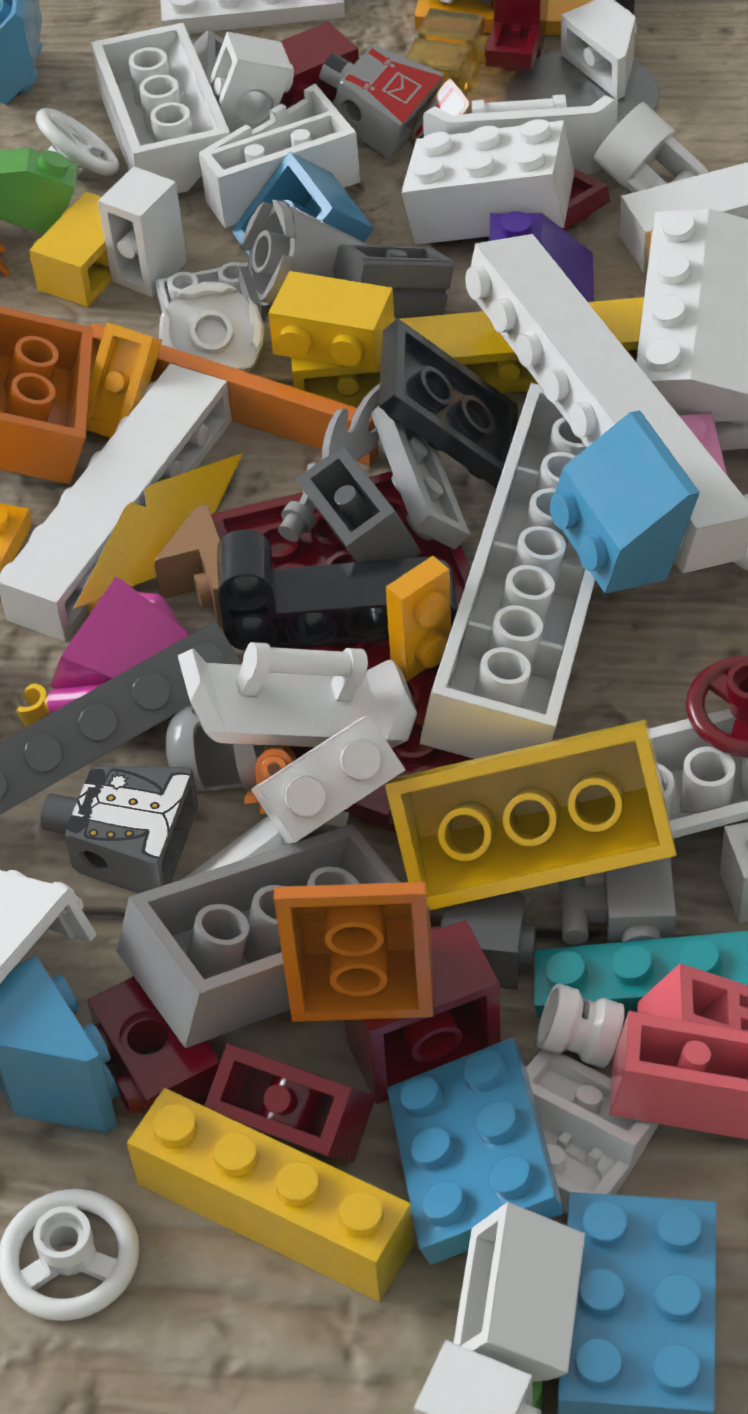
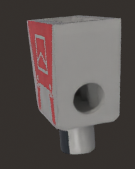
M370 46L355 64L332 53L325 61L319 78L337 88L334 106L356 131V136L385 158L391 160L407 142L411 131L410 127L440 90L444 74L382 47Z

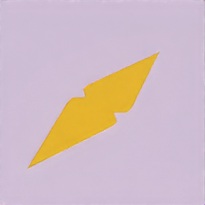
M243 453L150 484L144 490L146 507L130 502L123 509L73 609L99 600L115 577L122 579L131 587L157 578L154 562L158 554L196 507L207 505L210 514L216 512Z

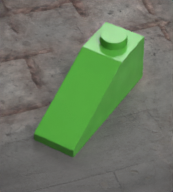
M32 148L0 150V220L45 234L69 206L75 189L77 164L70 162L62 154L50 150L42 152Z

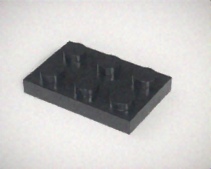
M397 318L383 330L379 408L384 410L395 422L404 424L423 437L434 449L443 451L462 464L474 477L485 480L497 489L518 424V404Z

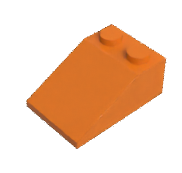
M425 882L274 887V904L292 1022L433 1017L432 941L430 909Z

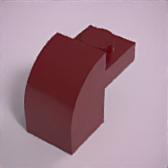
M494 0V24L485 48V66L499 67L507 71L533 69L536 57L540 58L543 50L548 0Z

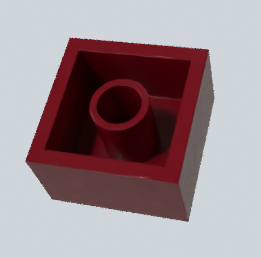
M466 920L447 927L431 928L433 1017L344 1020L346 1041L371 1094L377 1096L376 1104L389 1100L387 1087L501 1042L500 983Z

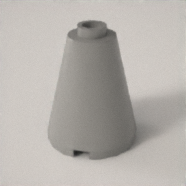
M272 200L273 204L263 202L257 207L250 218L243 236L241 249L249 250L250 253L248 267L239 266L241 292L247 299L249 297L254 304L272 306L289 271L330 278L335 277L334 266L338 247L341 244H368L284 201Z

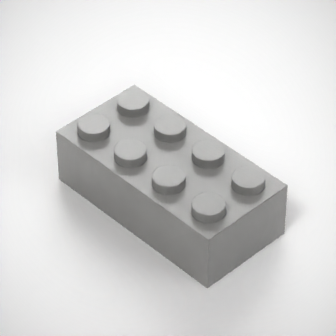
M350 824L130 896L117 953L182 1045L187 1048L290 1010L274 904V887L401 882L355 826Z

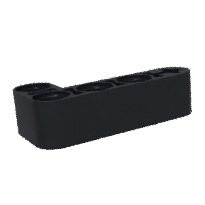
M253 530L230 532L222 537L217 547L218 597L224 635L231 646L246 651L247 646L251 642L268 643L272 648H299L389 640L386 586L430 557L274 569L271 545L263 534ZM436 558L449 568L452 629L457 613L453 572L451 566L446 561Z

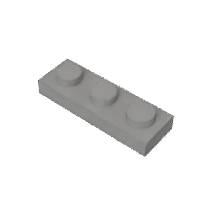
M378 405L371 413L379 435L377 442L389 461L393 472L392 482L401 493L408 512L406 519L409 526L421 538L425 540L434 539L455 550L470 536V533L437 450L410 428L392 420Z

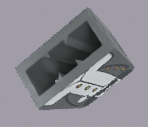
M98 765L89 771L79 798L52 793L46 796L41 810V827L45 831L65 834L72 868L80 874L138 894L170 884L199 808L193 771L183 767Z

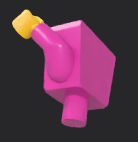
M115 577L99 601L96 600L86 604L89 616L60 657L50 684L54 689L51 690L49 695L43 686L36 683L30 684L25 689L23 695L30 707L20 706L16 710L25 728L187 637L189 635L188 632L182 628L165 598L160 594L137 592L125 581Z

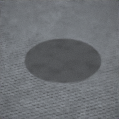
M561 50L541 55L540 58L536 57L532 70L516 71L509 81L506 92L507 101L551 99L552 95L565 94L567 107L591 106L605 95L615 99L561 55ZM633 60L625 97L617 100V125L638 104L645 102L653 110L657 105L659 96L657 82L650 71L636 60Z

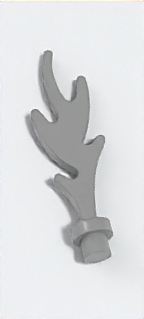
M380 384L375 386L362 400L354 413L348 431L346 429L348 410L344 408L335 411L324 437L322 460L342 445L355 460L365 456L378 445L379 435L376 427L369 431L368 422L374 407L379 401ZM319 462L308 464L307 471ZM304 491L299 502H288L281 513L283 522L279 526L278 532L283 538L291 542L298 541L302 533H309L317 522V517L313 512L316 507Z

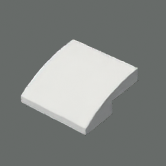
M542 1049L526 1069L564 1212L568 1213L569 1192L616 1195L659 1124L610 1116L609 1106L612 1078L562 1053L556 1054Z

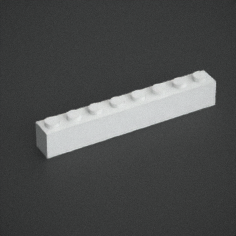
M530 234L475 243L471 267L468 268L465 278L469 296L482 308L491 320L494 329L504 337L516 353L520 363L529 370L541 386L547 399L554 403L570 424L573 433L588 447L629 412L640 410L699 490V497L674 560L680 571L687 573L744 559L748 547V501L536 237Z

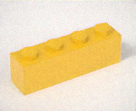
M163 1088L127 1141L138 1185L378 1302H381L414 1245L411 1203L166 1088Z

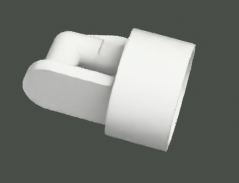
M645 102L638 104L620 121L593 157V160L622 187L628 188L632 193L667 184L664 179L650 168V165L655 160L676 177L672 182L709 173L700 161L673 138L676 130Z

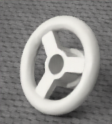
M43 108L37 112L36 123L41 132L52 143L48 150L60 153L70 162L77 164L76 179L84 167L103 176H112L118 172L119 161L114 152L83 124L55 109Z
M65 1189L39 1197L25 1206L12 1219L3 1234L0 1243V1279L3 1287L18 1306L28 1313L43 1319L70 1321L93 1315L113 1303L124 1292L133 1278L139 1258V1238L136 1227L122 1206L110 1197L95 1191ZM82 1211H87L101 1217L111 1226L118 1242L117 1259L96 1251L89 1220ZM34 1227L33 1240L39 1259L20 1270V1250L26 1236ZM65 1244H76L70 1250L63 1252L57 1251L61 1246ZM83 1272L104 1281L94 1290L74 1298H52L36 1291L59 1274L71 1276Z

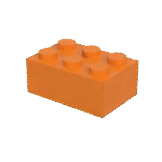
M0 306V470L71 484L86 439L93 327Z

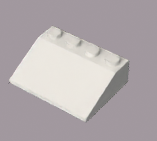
M710 208L654 212L636 363L678 415L712 413L714 422L748 421V219Z

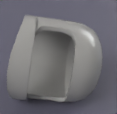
M192 705L180 709L172 717L166 733L169 767L192 769L196 791H216L229 788L251 790L256 786L255 765L263 752L262 745L229 744L213 741L204 732Z

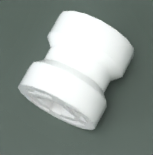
M557 983L550 992L542 1012L537 1032V1047L556 1054L569 1050L578 1053L582 1062L604 1069L610 1062L620 1038L624 1021V1005L605 998H600L594 1002L582 998L578 989Z

